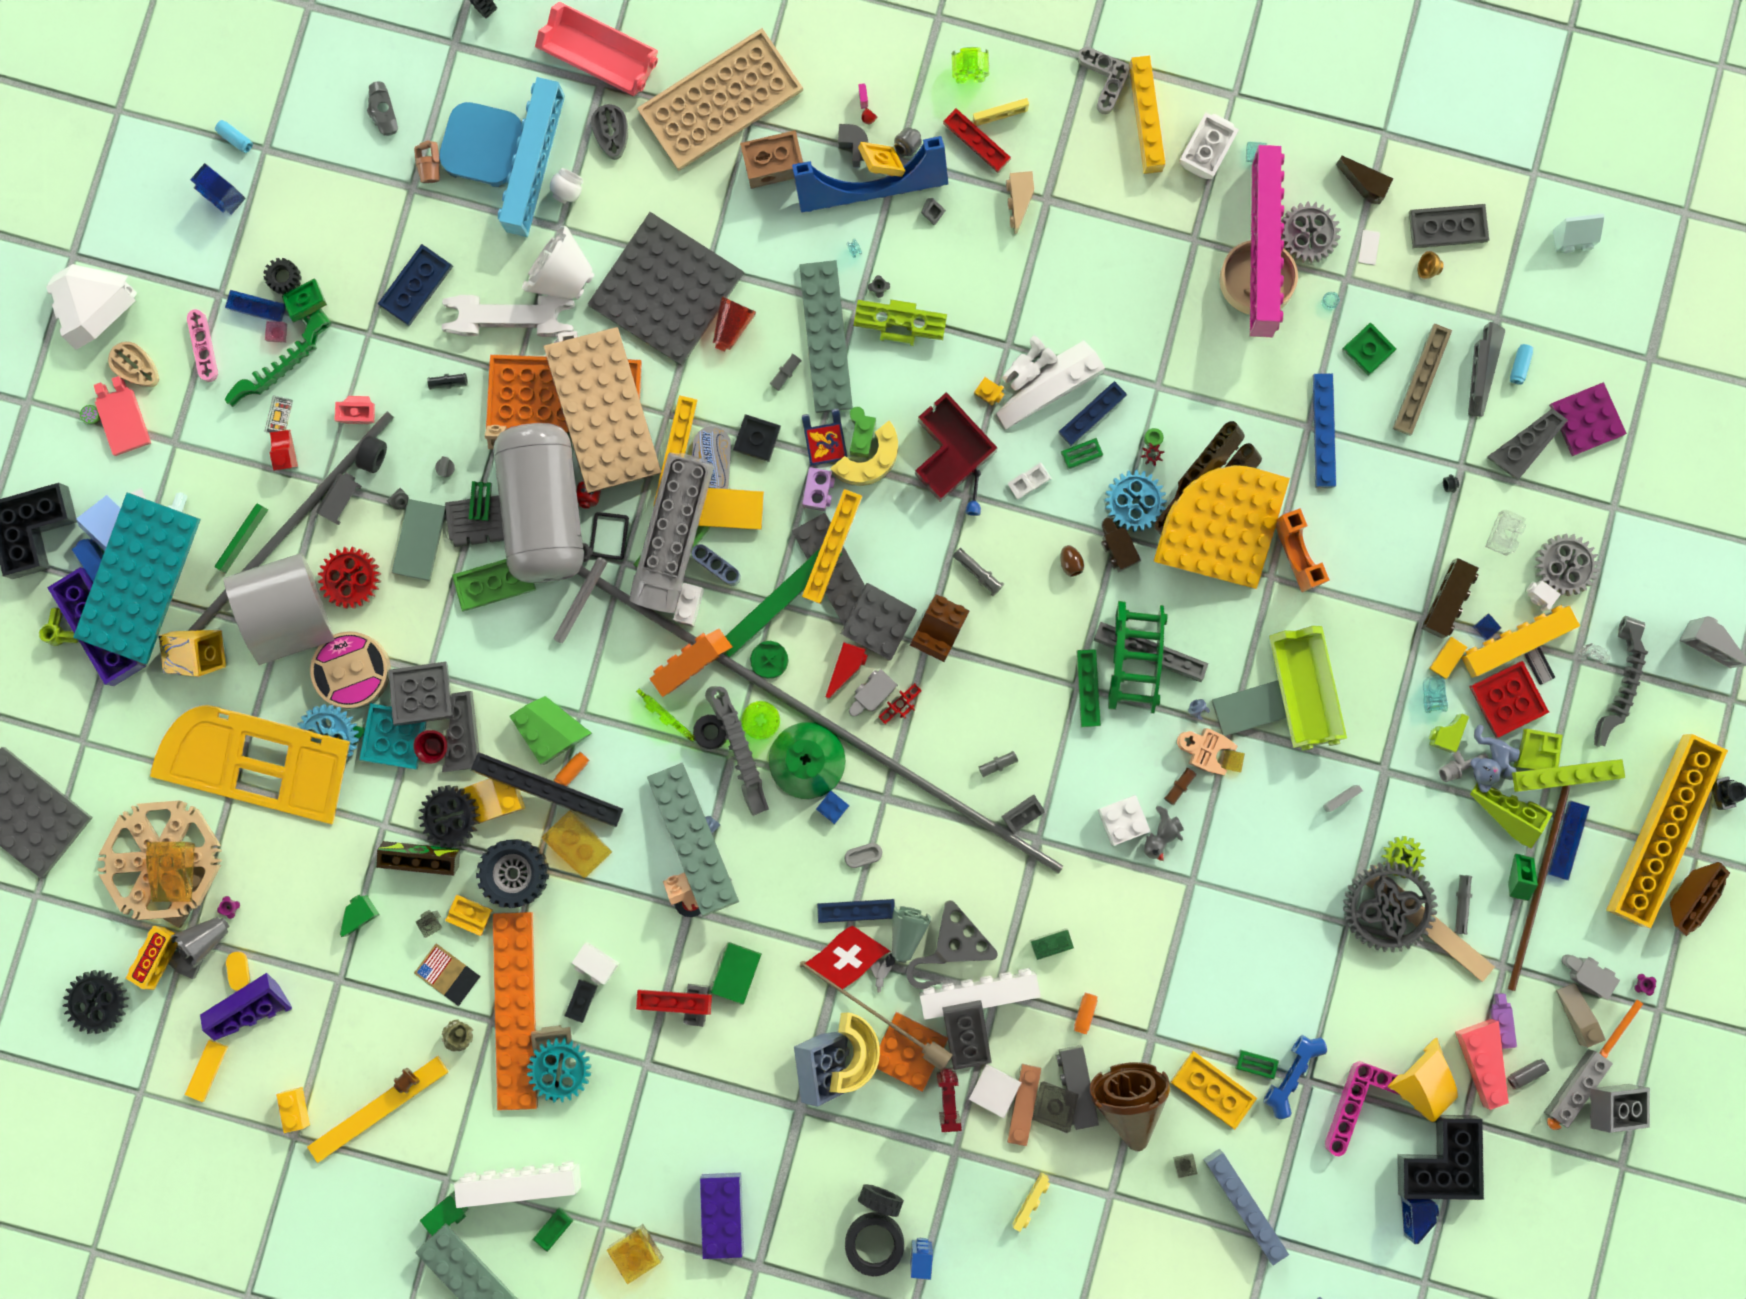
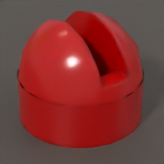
M865 108L861 115L862 121L868 125L875 122L878 118L868 108Z

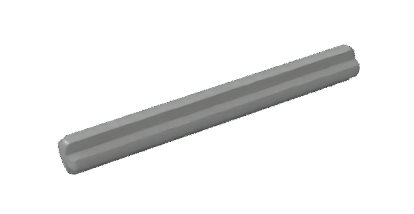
M598 557L554 636V640L563 643L607 565L605 559Z

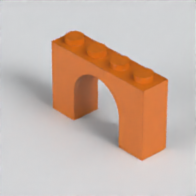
M1301 508L1280 516L1277 519L1275 528L1300 590L1305 592L1330 581L1323 562L1315 564L1306 549L1303 529L1308 525Z

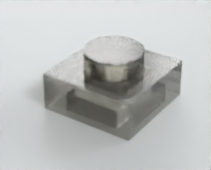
M1193 1153L1173 1157L1178 1178L1198 1174Z

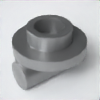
M442 456L437 461L435 470L439 476L449 477L453 474L455 465L448 457Z

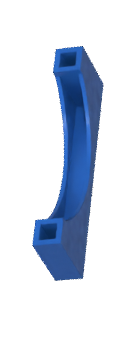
M942 136L923 139V144L919 151L903 166L905 169L903 177L886 176L869 182H846L823 174L811 165V161L793 164L792 168L801 213L948 185L946 154Z

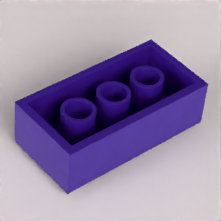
M741 1172L702 1174L700 1177L702 1259L742 1258L744 1241Z

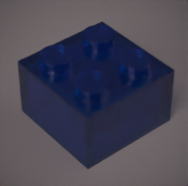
M206 163L190 179L195 184L193 188L222 213L227 211L232 215L246 199L233 185Z

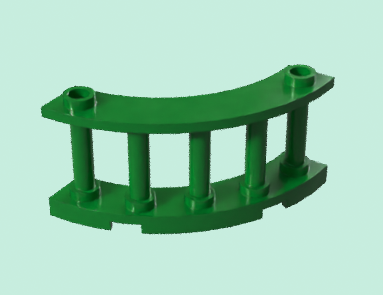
M1118 601L1115 614L1117 645L1114 646L1113 663L1115 666L1114 675L1111 674L1108 709L1116 710L1117 702H1121V700L1150 703V712L1154 714L1156 706L1160 705L1161 697L1158 695L1163 660L1164 625H1167L1168 614L1164 613L1163 605H1160L1159 613L1156 615L1129 612V610H1126V602ZM1126 621L1157 622V632L1129 630L1126 627ZM1130 637L1157 640L1156 654L1128 651L1124 649L1125 639ZM1134 659L1156 662L1154 676L1125 673V671H1122L1123 660ZM1124 681L1152 683L1151 696L1122 693V691H1119L1121 682L1124 683Z

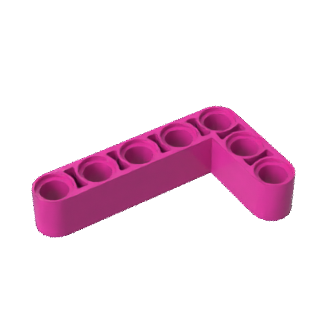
M1362 1061L1353 1063L1325 1140V1147L1331 1154L1339 1157L1347 1151L1370 1084L1399 1095L1396 1091L1387 1087L1398 1076L1397 1074ZM1364 1066L1366 1072L1363 1076H1359L1358 1070ZM1383 1073L1384 1080L1378 1083L1377 1076ZM1358 1085L1359 1092L1353 1095L1352 1088ZM1348 1104L1353 1105V1110L1350 1113L1345 1112V1107ZM1345 1122L1346 1129L1339 1132V1125ZM1339 1141L1340 1147L1337 1150H1332V1144Z

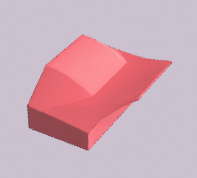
M348 396L342 402H335L336 422L346 424L374 423L375 404L371 402L369 396Z

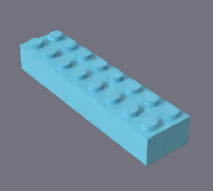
M537 77L536 82L531 86V101H528L526 105L527 116L522 121V135L517 139V154L513 155V169L507 177L508 188L503 192L502 196L503 207L498 211V220L507 233L528 237L565 98L559 82Z

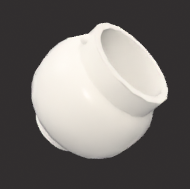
M561 168L559 173H556L550 182L553 198L564 204L567 201L573 202L577 200L581 194L583 179L572 171Z

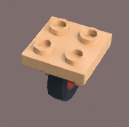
M685 872L677 876H670L667 880L663 881L671 905L674 904L679 914L684 917H696L701 914Z

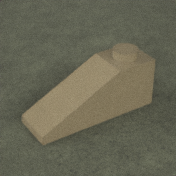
M1572 983L1557 989L1556 992L1579 1045L1588 1048L1605 1041L1606 1039L1597 1019L1576 984Z

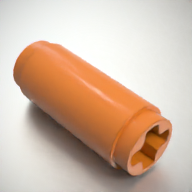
M582 752L576 753L555 776L554 781L568 786L590 760Z
M1084 993L1074 1024V1031L1087 1034L1098 1002V996Z

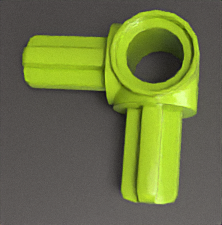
M52 608L48 624H45L39 631L40 639L52 646L61 645L63 642L78 643L79 640L73 638L74 632L64 631L60 627L62 618L60 608Z

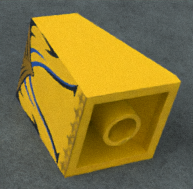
M222 630L172 631L159 635L163 673L199 677L226 667Z

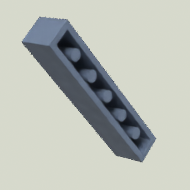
M1218 1149L1204 1158V1162L1269 1262L1274 1266L1289 1256L1286 1248L1225 1154Z

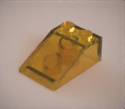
M569 810L541 837L584 879L613 852L572 810Z
M147 842L146 866L152 902H192L195 843Z

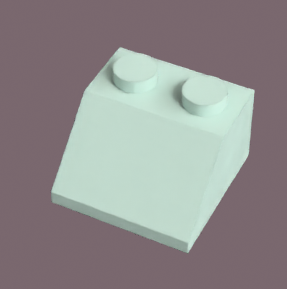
M1604 214L1565 218L1553 229L1556 252L1570 253L1575 251V249H1582V251L1594 249V246L1601 241Z

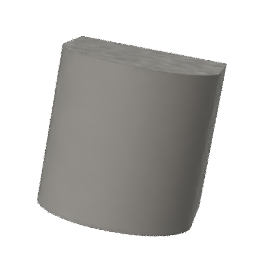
M303 553L224 577L226 593L235 620L249 651L258 665L335 640L313 573Z

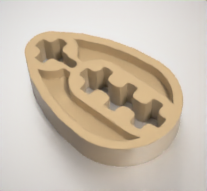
M121 342L112 348L109 353L108 362L115 374L139 386L154 387L158 384L159 375L157 368L150 356L140 346L132 342ZM118 352H123V355L136 363L138 368L134 369L125 359L119 357ZM143 372H145L148 375H151V378L153 379L149 381L143 374Z

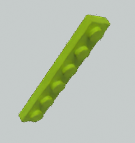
M1623 759L1512 772L1514 791L1519 792L1625 778Z

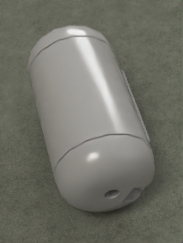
M549 423L524 424L505 429L494 442V458L506 561L509 572L514 578L528 583L553 582L571 578L579 572L582 566L584 551L570 439L561 427Z

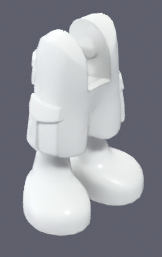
M1035 335L1030 338L1031 349L1028 354H1021L1002 377L1006 383H1009L1019 374L1011 384V388L1015 391L1036 378L1041 373L1040 368L1047 364H1053L1058 360L1054 352L1049 348H1045L1041 340ZM1041 355V357L1035 363L1032 362L1036 357Z

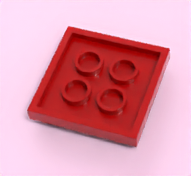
M1523 661L1469 686L1495 738H1499L1550 713Z

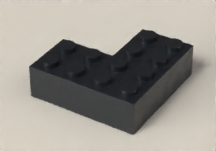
M58 482L0 499V568L3 577L16 579L50 569L41 533L77 523L68 486Z
M1441 1115L1436 1120L1437 1155L1397 1154L1398 1195L1402 1198L1484 1200L1482 1118L1476 1115Z

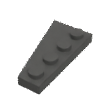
M1551 409L1487 456V458L1518 481L1568 420L1554 409Z
M473 691L451 694L453 718H449V729H447L446 735L448 737L447 752L442 772L471 769L479 752Z

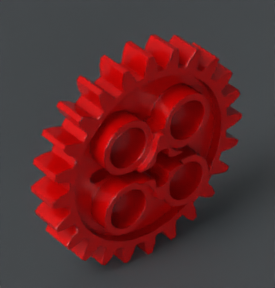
M343 547V552L336 549V555L329 553L331 559H323L326 566L320 565V568L324 571L318 573L322 577L318 583L324 585L320 588V591H327L323 596L325 598L330 597V603L336 601V606L338 607L343 603V608L348 609L349 604L351 608L355 609L356 603L362 607L363 600L369 603L368 596L375 597L372 591L379 590L375 585L376 583H381V580L376 579L381 573L375 571L379 568V565L373 564L375 558H369L370 554L367 552L363 554V550L360 548L356 552L355 547H351L350 552L347 547ZM354 560V567L352 569H349V561ZM339 572V579L334 581L333 574ZM349 574L351 575V577H350V578L352 579L351 581H348V579H349V578H348V575H349ZM366 575L365 583L360 584V577ZM350 586L351 593L345 596L344 590Z

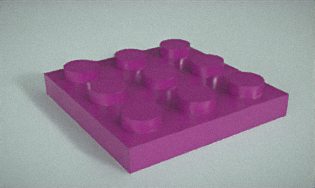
M1604 382L1549 404L1551 409H1554L1568 420L1560 431L1572 456L1627 434Z

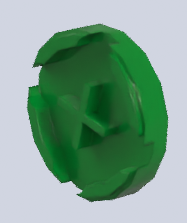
M763 641L753 649L750 657L751 666L755 673L766 679H773L782 675L787 669L789 662L785 648L774 641Z

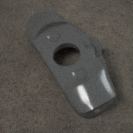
M373 82L369 85L367 113L374 121L375 126H378L381 134L386 136L393 135L397 132L398 126L388 90L383 82ZM380 103H386L389 106L386 112H380L377 109Z

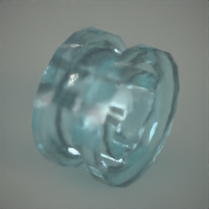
M853 239L851 243H846L853 258L857 254H862L856 239Z
M1327 292L1322 298L1323 308L1329 311L1336 309L1340 302L1339 295L1335 292ZM1328 297L1334 298L1333 305L1327 304Z

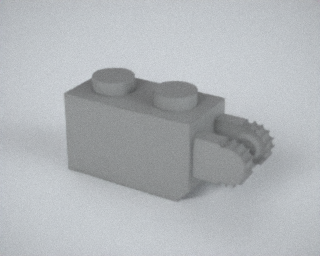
M882 669L878 672L874 670L868 677L870 681L865 686L861 684L854 691L856 693L854 696L856 701L849 708L850 715L858 716L865 708L868 711H874L898 686Z
M1565 954L1562 957V964L1571 969L1570 978L1602 999L1608 1000L1620 981L1615 977V972L1606 967L1602 969L1598 966L1599 962L1591 957L1577 958L1569 954Z

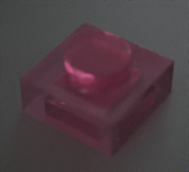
M266 321L265 340L267 342L286 343L287 323Z

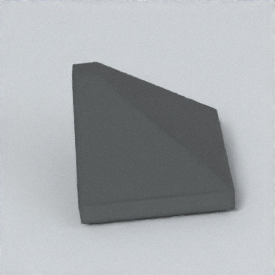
M928 198L921 214L933 225H936L946 210L934 198Z

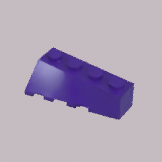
M265 973L200 1014L202 1031L215 1041L238 1032L240 1027L255 1025L262 1018H272L276 1016L277 1012L282 1010L287 1012L292 1009V1006L279 984L268 973Z

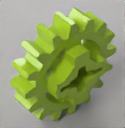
M1402 836L1401 840L1399 837H1394L1395 842H1387L1389 848L1383 847L1386 854L1381 855V857L1386 858L1391 867L1394 861L1399 865L1404 863L1406 869L1412 866L1413 872L1415 870L1419 871L1418 867L1425 866L1421 863V860L1426 859V857L1421 856V853L1425 850L1418 848L1421 843H1414V838H1409L1407 841V836ZM1404 844L1409 845L1413 850H1408ZM1403 854H1406L1407 857H1405L1404 860H1401L1400 857H1402Z

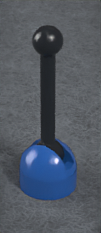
M976 470L974 472L973 500L967 504L965 514L971 516H979L981 514L980 504L976 502L981 471Z

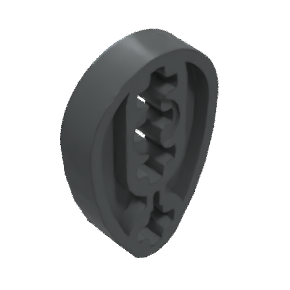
M612 104L602 105L594 111L591 117L592 130L603 152L611 159H619L623 155L628 140L627 119L622 109ZM606 111L612 113L610 114L611 122H614L611 124L614 131L612 136L608 133ZM612 142H614V145H615L616 148H617L615 154H613V152L610 151V150H612V147H613V143H612Z

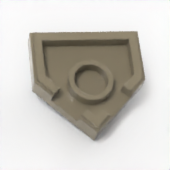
M559 1025L542 1027L541 1031L531 1032L533 1053L535 1049L541 1051V1043L547 1046V1040H550L553 1044L555 1038H558L559 1043H562L563 1038H566V1043L569 1044L572 1040L571 1028H562ZM560 1053L559 1063L564 1057L563 1053ZM548 1055L546 1057V1060L549 1063H554L557 1061L554 1055Z

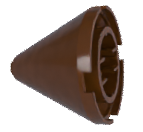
M1140 1062L1117 1064L1110 1067V1072L1102 1075V1072H1099L1093 1078L1090 1084L1091 1099L1131 1150L1142 1151L1150 1141L1169 1096V1078L1164 1071L1161 1074L1157 1071L1156 1066Z

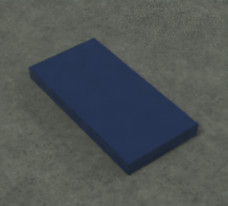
M421 244L378 302V305L410 326L451 271L453 265Z

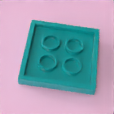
M370 703L359 760L418 770L420 759L416 756L413 745L415 738L425 731L427 722L394 726L392 707Z

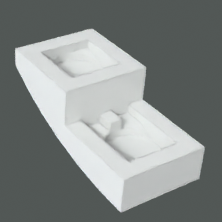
M1039 463L1007 484L1016 498L1020 499L1052 478L1043 464Z

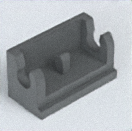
M1032 795L1001 817L1014 834L1045 813V810L1036 796Z
M688 983L687 993L709 994V986ZM685 1013L683 1023L703 1027L706 1015Z

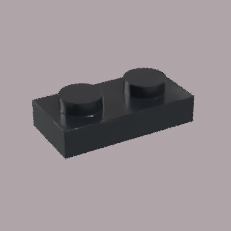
M579 979L565 1016L583 1023L598 985Z

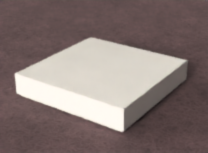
M986 1064L969 1100L1005 1118L1022 1082Z

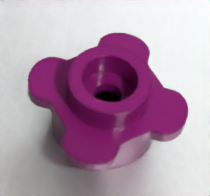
M225 896L219 904L217 912L227 916L228 919H232L235 917L236 910L240 908V902L233 901L229 896Z
M1639 974L1637 976V985L1634 986L1635 991L1638 993L1644 992L1648 996L1653 995L1656 988V978Z

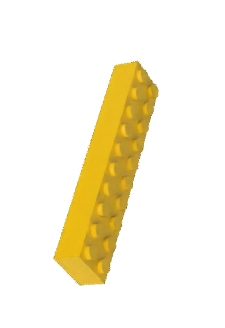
M1694 734L1682 735L1606 911L1641 927H1652L1728 750Z

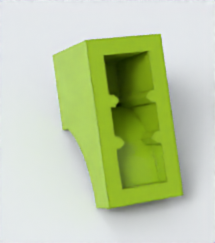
M1457 714L1448 726H1437L1435 729H1432L1429 735V745L1449 753H1456L1469 716Z

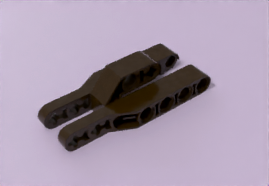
M1229 421L1223 425L1178 481V489L1174 499L1155 522L1154 527L1160 535L1173 503L1183 494V490L1191 482L1211 470L1221 468L1223 465H1226L1225 467L1237 465L1257 468L1261 463L1262 456L1251 443H1246L1240 448L1238 447L1245 438V434L1235 421ZM1236 450L1237 452L1235 453V455H1234V456L1231 458V460L1227 463L1226 461L1229 459V457H1230V456L1233 454V452Z

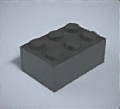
M1623 1084L1591 1088V1129L1613 1133L1650 1128L1649 1087Z

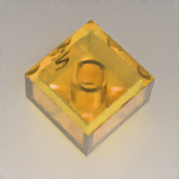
M641 1224L609 1245L606 1250L627 1285L660 1264L664 1258L644 1224Z

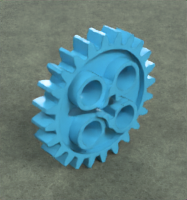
M1135 470L1134 475L1127 471V477L1121 473L1119 475L1120 480L1117 478L1113 479L1115 485L1109 484L1108 487L1112 491L1105 492L1109 496V498L1104 499V502L1109 503L1105 510H1111L1108 517L1114 516V523L1120 522L1118 528L1126 525L1125 529L1127 531L1132 527L1133 532H1136L1137 527H1139L1142 532L1145 525L1150 529L1152 527L1151 522L1155 524L1157 520L1155 517L1159 518L1161 515L1159 511L1166 509L1161 506L1167 503V500L1162 499L1166 493L1160 492L1163 485H1156L1159 481L1158 479L1151 480L1152 474L1147 478L1145 477V471L1141 475L1138 474V470ZM1131 484H1138L1140 491L1134 492L1131 489ZM1122 496L1126 499L1127 503L1120 505L1117 502V498ZM1146 497L1152 498L1154 502L1152 506L1145 504L1144 499ZM1133 499H1139L1138 503L1132 504ZM1132 510H1137L1140 514V518H1132L1130 512Z
M323 704L320 708L316 706L313 708V711L310 709L306 712L307 715L301 716L303 721L297 723L301 729L311 732L313 729L320 735H327L328 733L329 736L338 738V734H340L343 740L350 741L347 760L348 756L350 757L354 754L352 750H355L357 746L353 743L359 741L354 735L359 733V731L353 730L357 724L350 723L353 717L347 718V711L340 713L341 707H337L334 710L332 704L328 707ZM326 719L331 721V726L327 725ZM312 737L311 741L321 743L322 740Z

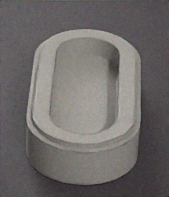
M869 843L850 849L845 854V862L851 868L877 862L882 857V848L876 843Z

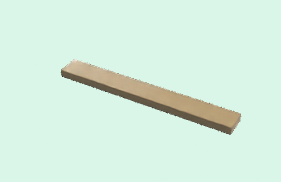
M1379 876L1373 878L1372 880L1366 883V885L1370 887L1373 891L1374 883L1379 878ZM1384 883L1385 886L1383 891L1387 894L1386 891L1388 886L1386 885V883ZM1398 886L1399 893L1404 892V890L1400 886ZM1393 893V898H1395V899L1397 900L1398 904H1399V900L1396 898V896H1395L1394 893ZM1408 899L1405 905L1411 906L1414 903V899ZM1421 905L1417 913L1406 915L1405 918L1417 927L1423 918L1425 907ZM1435 917V922H1429L1433 928H1426L1429 933L1427 936L1483 982L1495 966Z

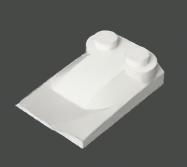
M1205 112L1179 163L1184 169L1203 179H1213L1239 129L1235 128L1234 124L1216 114L1210 115Z

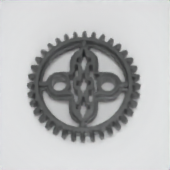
M1386 861L1385 867H1383L1378 862V868L1375 869L1373 865H1370L1371 871L1369 872L1364 868L1365 874L1363 876L1357 873L1358 881L1354 878L1351 880L1354 886H1347L1351 892H1345V896L1349 899L1343 900V903L1348 905L1343 907V911L1348 912L1344 914V918L1349 919L1346 922L1347 926H1352L1350 928L1351 933H1355L1356 939L1361 938L1362 944L1367 942L1369 948L1375 944V950L1377 951L1382 946L1383 952H1386L1388 947H1390L1393 953L1395 952V947H1398L1399 951L1402 952V946L1405 945L1407 949H1410L1409 943L1411 942L1416 946L1417 942L1415 940L1417 938L1423 941L1421 935L1429 934L1426 928H1433L1429 922L1436 921L1435 917L1431 915L1437 914V911L1432 909L1438 906L1434 902L1437 897L1432 894L1434 889L1429 887L1431 884L1429 881H1425L1426 877L1424 875L1419 876L1420 872L1418 870L1413 872L1412 866L1406 869V865L1402 863L1398 868V863L1394 861L1391 867L1390 863ZM1386 874H1397L1410 879L1419 887L1423 896H1419L1413 891L1399 893L1396 882L1392 878L1386 877ZM1379 876L1373 886L1375 898L1363 901L1360 904L1359 910H1355L1356 899L1362 887L1373 878ZM1384 883H1386V885L1388 886L1386 891L1387 894L1383 891L1385 886ZM1393 893H1394V895L1396 896V898L1399 900V904H1398L1397 900H1396L1395 898H1393ZM1408 899H1414V903L1411 906L1405 905ZM1389 901L1393 905L1391 912L1388 910ZM1425 903L1424 915L1419 925L1412 932L1401 937L1407 928L1405 916L1417 913L1421 905ZM1368 908H1375L1373 914H1366ZM1361 917L1362 920L1368 923L1381 921L1384 932L1388 936L1394 937V939H1381L1371 935L1361 926L1358 918ZM1393 920H1395V922L1397 923L1395 928L1396 931L1392 928L1394 923Z

